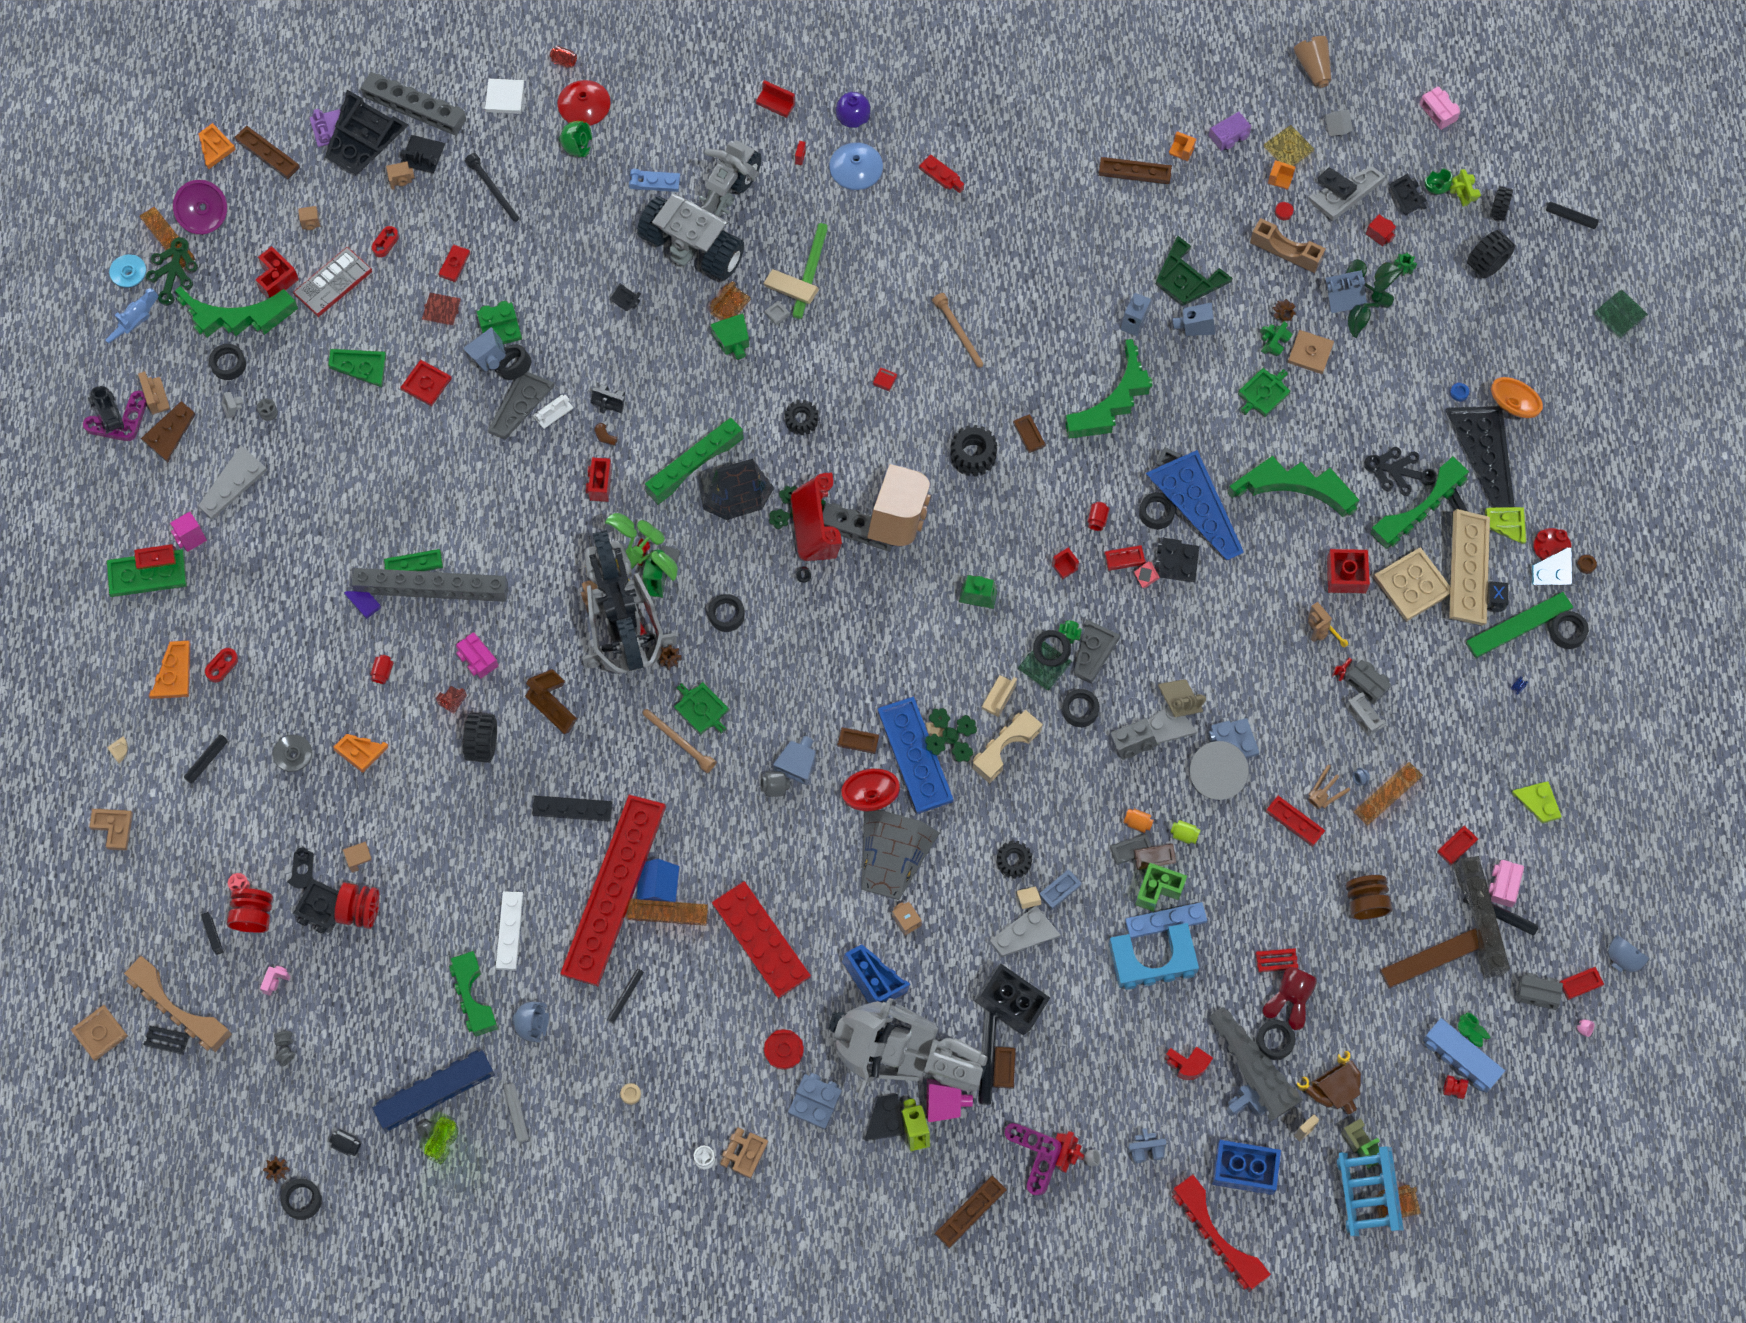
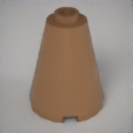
M1326 36L1312 37L1310 42L1304 40L1294 47V53L1313 84L1323 88L1328 86L1331 81L1329 44Z

